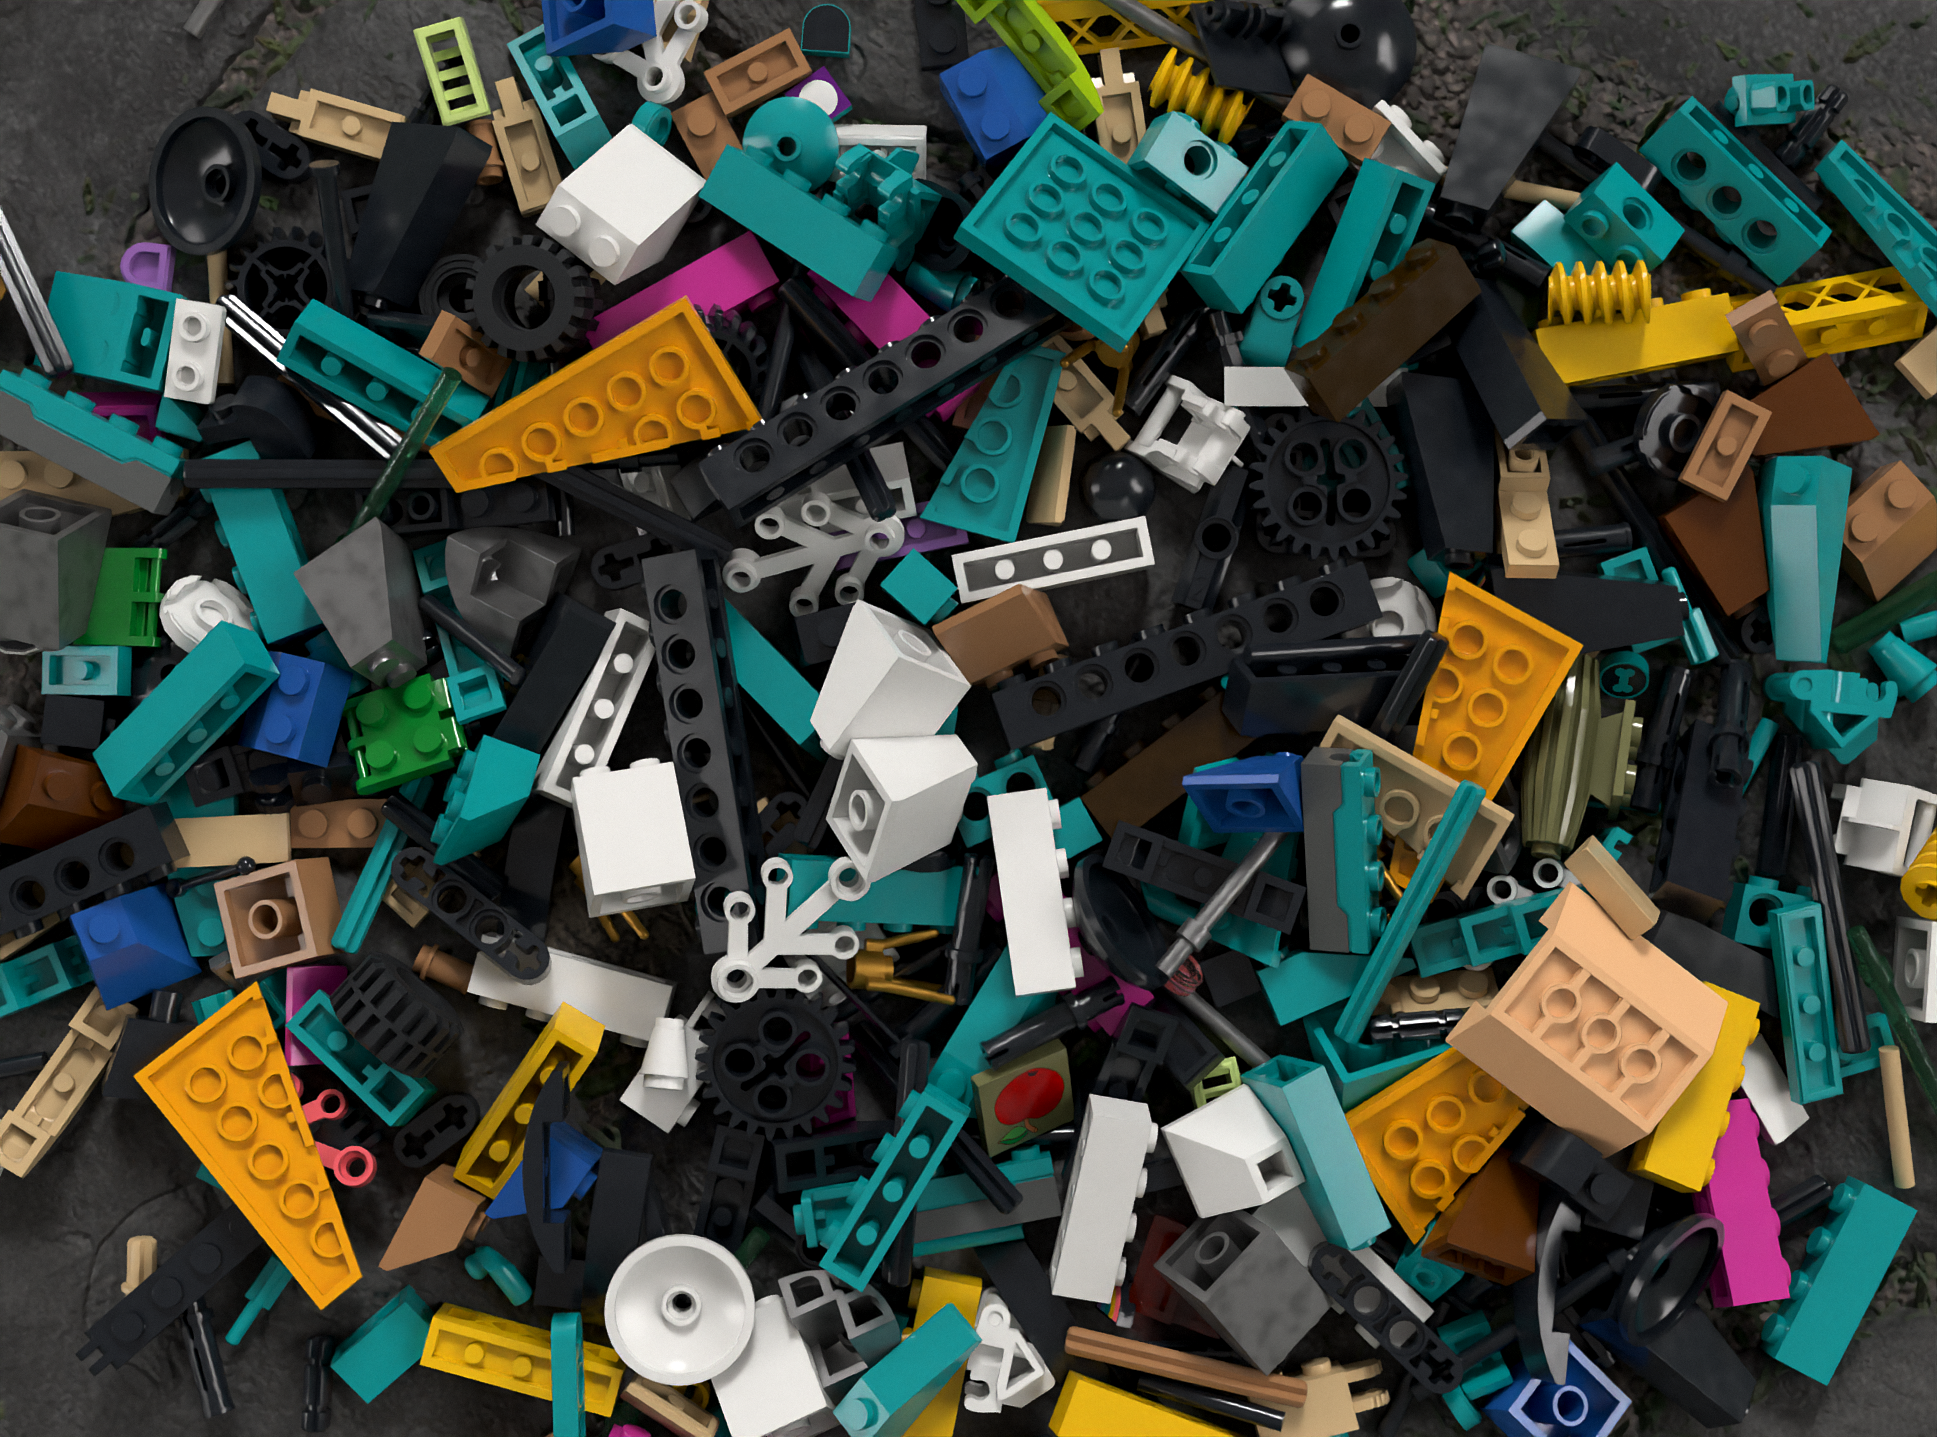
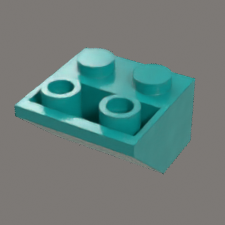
M483 735L474 752L466 749L459 764L457 774L452 773L444 792L443 801L448 802L445 814L441 813L432 832L431 842L438 844L433 863L443 866L502 840L530 795L540 754L487 735Z

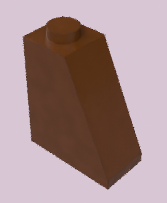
M1827 352L1809 360V363L1792 371L1748 399L1772 412L1748 461L1855 446L1872 440L1880 435V433Z
M1746 464L1727 501L1720 502L1697 491L1656 517L1717 616L1731 615L1734 620L1756 609L1760 605L1757 597L1770 590L1754 473L1749 464Z
M1507 1146L1498 1147L1477 1173H1471L1453 1194L1455 1199L1442 1212L1422 1246L1421 1257L1505 1286L1535 1272L1540 1183L1507 1160L1515 1148Z

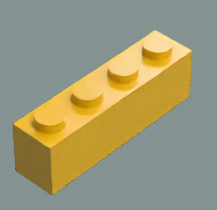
M1710 288L1681 294V302L1664 305L1662 297L1652 298L1649 324L1646 323L1641 309H1637L1631 324H1626L1622 313H1615L1612 323L1605 324L1601 310H1596L1591 325H1585L1584 320L1571 322V325H1565L1562 316L1553 317L1550 325H1548L1547 319L1539 321V329H1535L1530 333L1567 388L1569 386H1581L1722 359L1739 351L1737 336L1725 316L1732 311L1729 294L1723 293L1712 296Z
M1707 981L1702 983L1728 1002L1713 1055L1650 1134L1636 1141L1627 1169L1628 1172L1680 1193L1701 1192L1702 1187H1705L1712 1178L1715 1160L1711 1157L1716 1141L1723 1137L1728 1128L1730 1112L1726 1110L1732 1093L1738 1090L1743 1081L1745 1066L1741 1063L1747 1046L1754 1042L1760 1027V1020L1756 1018L1760 1003Z
M562 1002L463 1147L452 1177L494 1200L523 1160L525 1135L535 1101L549 1075L559 1061H570L571 1092L596 1056L605 1026L569 1004Z
M925 1266L923 1279L913 1278L907 1308L916 1309L913 1328L906 1327V1329H903L900 1344L948 1303H953L974 1329L982 1290V1278ZM967 1360L902 1437H952Z
M1070 1369L1048 1425L1058 1437H1247Z

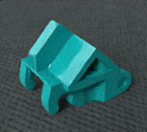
M859 143L846 151L836 161L835 167L846 175L837 181L833 197L851 208L847 217L860 225L863 220L855 216L856 209L863 203L871 204L878 209V226L890 233L886 242L900 250L898 257L892 265V268L900 272L912 261L915 244L921 240L942 195L915 180L911 175L919 160V154L915 151L897 147L884 159Z
M1799 670L1794 673H1773L1766 677L1762 686L1763 693L1767 699L1783 703L1782 713L1813 749H1827L1840 764L1850 763L1877 740L1878 720L1891 718L1898 696V687L1894 681L1881 683V694L1878 698L1877 684L1869 683L1866 678H1860V673L1835 670Z

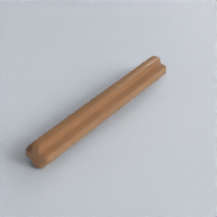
M1075 1326L1069 1327L1065 1339V1352L1079 1357L1295 1408H1302L1307 1397L1308 1384L1304 1380L1275 1373H1270L1266 1376L1258 1369Z

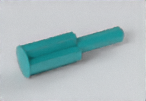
M1668 567L1664 569L1661 573L1664 581L1678 586V592L1685 593L1676 568ZM1687 598L1689 620L1683 621L1685 635L1679 637L1690 665H1697L1715 658L1719 653L1700 608L1692 609Z
M274 1252L246 1292L245 1297L250 1299V1301L225 1337L226 1342L232 1346L238 1345L262 1308L271 1309L293 1276Z

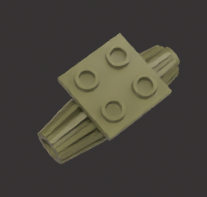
M1578 654L1527 741L1521 780L1522 844L1525 847L1531 848V855L1539 859L1552 858L1560 860L1562 853H1570L1573 850L1590 796L1608 808L1606 820L1616 821L1620 806H1630L1631 795H1633L1637 765L1627 763L1628 760L1636 761L1637 750L1641 741L1643 718L1634 717L1636 701L1626 699L1623 712L1601 719L1599 662L1596 658H1591L1586 654Z

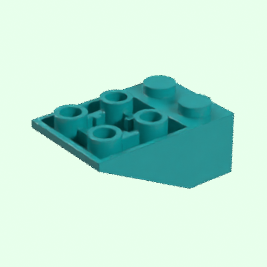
M56 271L47 307L74 363V371L69 374L163 395L176 298L190 299L181 294L134 283ZM35 355L33 365L42 367L37 355Z

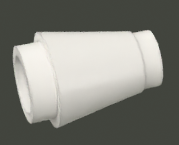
M655 1018V1026L653 1027L639 1073L644 1075L643 1087L675 1091L683 1090L684 1079H689L684 1030L685 1020Z

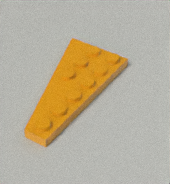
M685 295L431 446L429 452L455 492L459 493L515 481L516 478L543 472L553 473L567 470V467L593 462L595 464L670 448V445L717 438L721 437V434L745 429L749 431L755 423L763 418L688 296Z
M256 981L133 1077L319 1309L323 1310L358 1282L363 1275L261 988Z

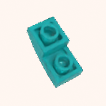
M1545 199L1511 230L1512 243L1535 260L1552 267L1548 276L1551 275L1556 262H1562L1567 276H1570L1576 261H1582L1587 275H1591L1596 261L1604 263L1608 275L1612 273L1613 268L1563 219L1564 214Z

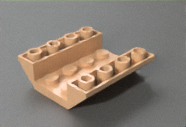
M1569 881L1539 920L1540 923L1548 928L1547 932L1487 1008L1475 1001L1446 1037L1445 1041L1554 1124L1603 1154L1602 1158L1605 1159L1649 1135L1710 1059L1716 1046L1728 1002L1641 935L1631 940L1597 901Z

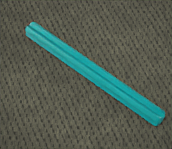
M1463 780L1459 784L1334 1028V1034L1338 1038L1350 1044H1356L1359 1041L1486 795V790L1480 785L1468 780Z

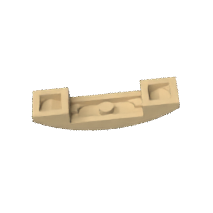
M289 813L175 819L190 853V856L174 862L176 868L234 865L244 856L253 858L256 864L292 861ZM123 843L120 849L121 858L127 865L132 866L134 852L128 844Z
M95 986L69 1023L71 1030L14 1111L8 1110L0 1121V1165L24 1178L44 1156L78 1112L106 1071L127 1014L138 1015L140 1010L130 1003H125L106 1011L99 991Z

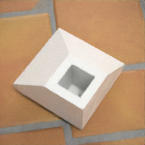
M1242 1084L1160 1128L1196 1212L1201 1218L1265 1204L1306 1181L1287 1136L1246 1084Z

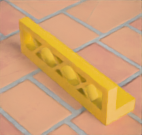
M1036 0L1054 22L1063 21L1074 29L1067 39L1078 55L1099 53V50L1119 47V50L1168 44L1098 0ZM1213 0L1137 1L1150 9H1161L1170 16L1168 18L1169 21L1176 25L1179 23L1182 29L1200 39L1196 25L1184 16L1189 12L1191 3H1205ZM1112 15L1122 23L1111 36L1098 37L1088 29L1099 16Z
M1895 266L1779 287L1774 292L1775 298L1808 358L1817 357L1825 352L1830 355L1921 338L1923 336L1928 306ZM1900 283L1904 291L1891 293L1878 288L1879 286ZM1753 293L1729 297L1731 310L1737 309L1758 296ZM1845 293L1857 297V299L1843 302L1831 298V296ZM1798 302L1810 307L1795 311L1783 306L1784 304ZM1737 338L1739 351L1726 357V362L1732 373L1755 369Z
M444 1302L432 1317L420 1365L552 1401L551 1331ZM583 1341L585 1411L611 1417L628 1365L620 1358L615 1349Z

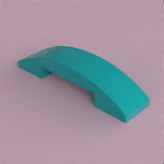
M447 539L412 551L423 593L425 595L432 594L462 618L451 595L446 575L445 547ZM436 623L450 676L446 680L457 722L463 725L507 710L503 677Z

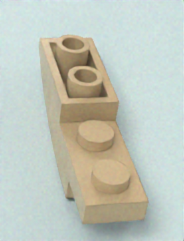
M1494 424L1493 529L1496 553L1502 554L1506 578L1556 579L1559 559L1547 495L1550 472L1546 450H1509Z

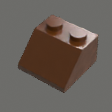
M18 744L0 801V842L45 851L121 818L126 800L113 796L96 761Z

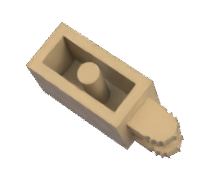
M1320 1357L1303 1362L1301 1364L1302 1369L1283 1374L1282 1370L1273 1369L1271 1373L1304 1380L1308 1384L1307 1397L1302 1408L1247 1396L1249 1402L1286 1412L1281 1432L1254 1424L1257 1437H1330L1358 1430L1359 1426L1355 1413L1384 1406L1390 1401L1388 1389L1373 1388L1350 1394L1348 1383L1375 1377L1383 1371L1381 1361L1375 1358L1341 1365L1338 1360L1330 1362L1328 1357Z

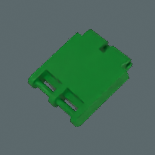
M105 548L87 630L73 644L82 646L161 648L162 638L157 637L159 604H161L165 596L164 593H160L162 560H167L168 550L159 548Z
M430 673L413 678L395 689L388 686L346 700L342 717L347 718L351 737L347 747L349 754L355 756L360 778L355 783L358 794L369 795L455 767L454 757L463 755L466 749H468L463 725L457 722L446 678L434 680ZM357 719L360 721L363 736L360 735ZM367 763L370 765V770H371V775H370V776H369V772H368Z

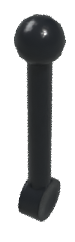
M244 856L238 860L237 864L186 880L172 878L166 882L165 891L169 897H182L186 894L187 889L238 873L248 875L255 871L256 862L253 858Z

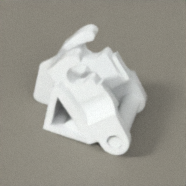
M1170 374L1169 378L1164 382L1167 386L1165 392L1134 441L1129 440L1124 447L1127 453L1140 458L1154 470L1195 494L1200 490L1204 482L1215 486L1227 465L1242 468L1244 463L1234 454L1251 427L1243 420L1246 415L1242 411L1231 406H1225L1224 403L1207 397L1192 382ZM1181 403V406L1191 413L1193 417L1178 445H1175L1161 438L1157 441Z
M1861 778L1860 787L1833 784L1830 798L1837 799L1843 803L1837 833L1833 835L1836 853L1845 855L1843 864L1902 878L1932 834L1937 810V795L1909 785Z
M996 1286L986 1288L981 1295L974 1330L983 1341L968 1357L966 1370H970L971 1380L984 1381V1383L968 1381L965 1384L966 1396L964 1405L966 1409L974 1412L1001 1413L1002 1404L1022 1408L1053 1388L1055 1384V1379L1044 1363V1360L1012 1312L1008 1310L1009 1307Z

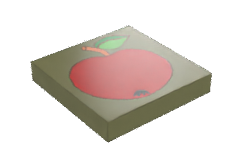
M1059 1039L1048 1042L999 1067L994 1072L989 1068L970 1077L981 1147L989 1158L1074 1120L1067 1050Z

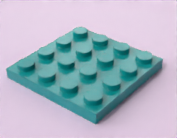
M1050 112L961 223L953 238L1121 353L1203 237L1211 222Z

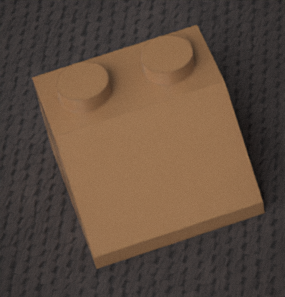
M1901 460L1879 467L1849 495L1840 566L1868 597L1876 603L1937 548V503L1935 497Z
M1017 584L932 626L935 636L969 684L980 687L987 686L989 691L998 689L996 683L1013 677V673L1029 665L1032 670H1036L1058 660L1056 652L1069 647L1047 594L1022 584Z
M328 857L295 859L251 872L248 875H241L214 883L235 979L306 964L346 953L331 944V939L342 918Z
M444 1162L424 1178L378 1267L389 1271L453 1251L467 1238L474 1241L480 1231L483 1232L491 1220L485 1214L491 1205V1198L452 1177L456 1167Z

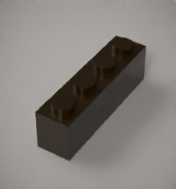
M1427 238L1412 246L1406 252L1405 259L1393 270L1377 278L1370 285L1369 291L1352 307H1348L1338 313L1333 319L1332 325L1316 340L1303 345L1298 350L1296 358L1284 370L1312 412L1339 423L1480 294L1482 290L1454 245Z
M1221 678L1198 695L1203 703L1188 715L1181 708L1159 724L1164 733L1148 744L1144 737H1142L1120 755L1125 762L1113 772L1109 773L1104 766L1082 783L1086 792L1080 796V799L1110 840H1112L1118 820L1141 827L1186 792L1182 786L1183 777L1193 774L1195 767L1230 759L1257 739L1240 735L1223 713L1222 706L1226 689L1221 685Z

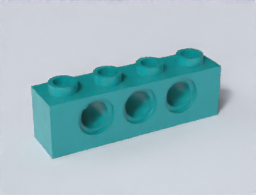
M1693 96L1638 150L1645 156L1646 160L1658 168L1663 177H1666L1680 190V197L1687 206L1695 211H1701L1714 223L1715 231L1721 239L1728 244H1735L1749 257V263L1752 268L1764 277L1772 279L1778 286L1814 255L1832 233V230ZM1687 152L1700 154L1705 159L1706 168L1693 166L1688 159ZM1730 186L1735 188L1740 193L1742 201L1734 202L1727 199L1723 194L1722 187ZM1764 220L1773 224L1777 235L1771 236L1761 232L1757 221Z

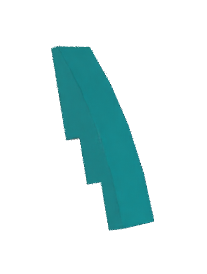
M1582 884L1576 885L1595 900ZM1564 888L1494 904L1418 925L1409 944L1419 976L1425 978L1469 964L1475 967L1519 953L1528 955L1548 930L1546 926L1539 922L1540 918Z
M75 935L46 945L12 961L0 964V1019L94 981Z

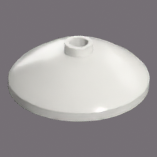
M666 1235L639 1246L620 1264L613 1275L606 1294L605 1325L615 1351L636 1373L649 1380L666 1385L684 1386L697 1384L722 1373L743 1352L754 1326V1291L744 1267L723 1246L696 1235ZM678 1294H686L690 1297L692 1303L687 1308H678L674 1304L673 1298Z

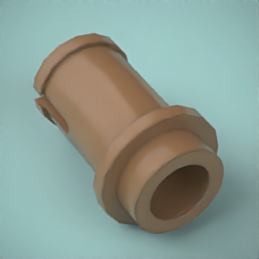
M491 119L473 120L465 125L467 132L493 146L490 157L476 181L478 185H493L504 180L503 173L507 170L505 162L501 161L498 139L492 124L494 120Z
M435 943L433 947L424 944L415 960L412 971L419 973V978L423 981L428 977L466 995L474 965L440 951L439 944Z

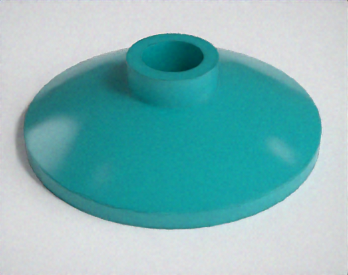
M781 97L767 102L752 115L744 131L743 151L750 144L765 152L774 159L770 167L783 175L786 169H790L810 181L812 186L808 192H812L822 186L835 169V164L839 157V137L836 127L829 115L821 107L807 99ZM785 137H791L796 143V150L791 156H785L780 151V142Z

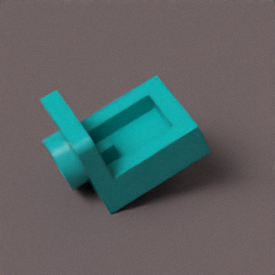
M857 1181L803 1190L801 1204L793 1205L796 1233L797 1235L806 1234L808 1248L818 1247L819 1241L823 1239L835 1218L842 1223L845 1222L853 1209V1206L845 1201Z
M1482 1310L1437 1328L1440 1338L1455 1354H1458L1492 1332ZM1499 1351L1463 1374L1460 1384L1467 1399L1474 1400L1512 1384L1513 1379Z

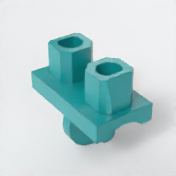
M1793 74L1732 77L1733 86L1728 90L1724 99V106L1735 116V127L1796 123L1795 112L1814 110V83L1812 80L1794 81Z

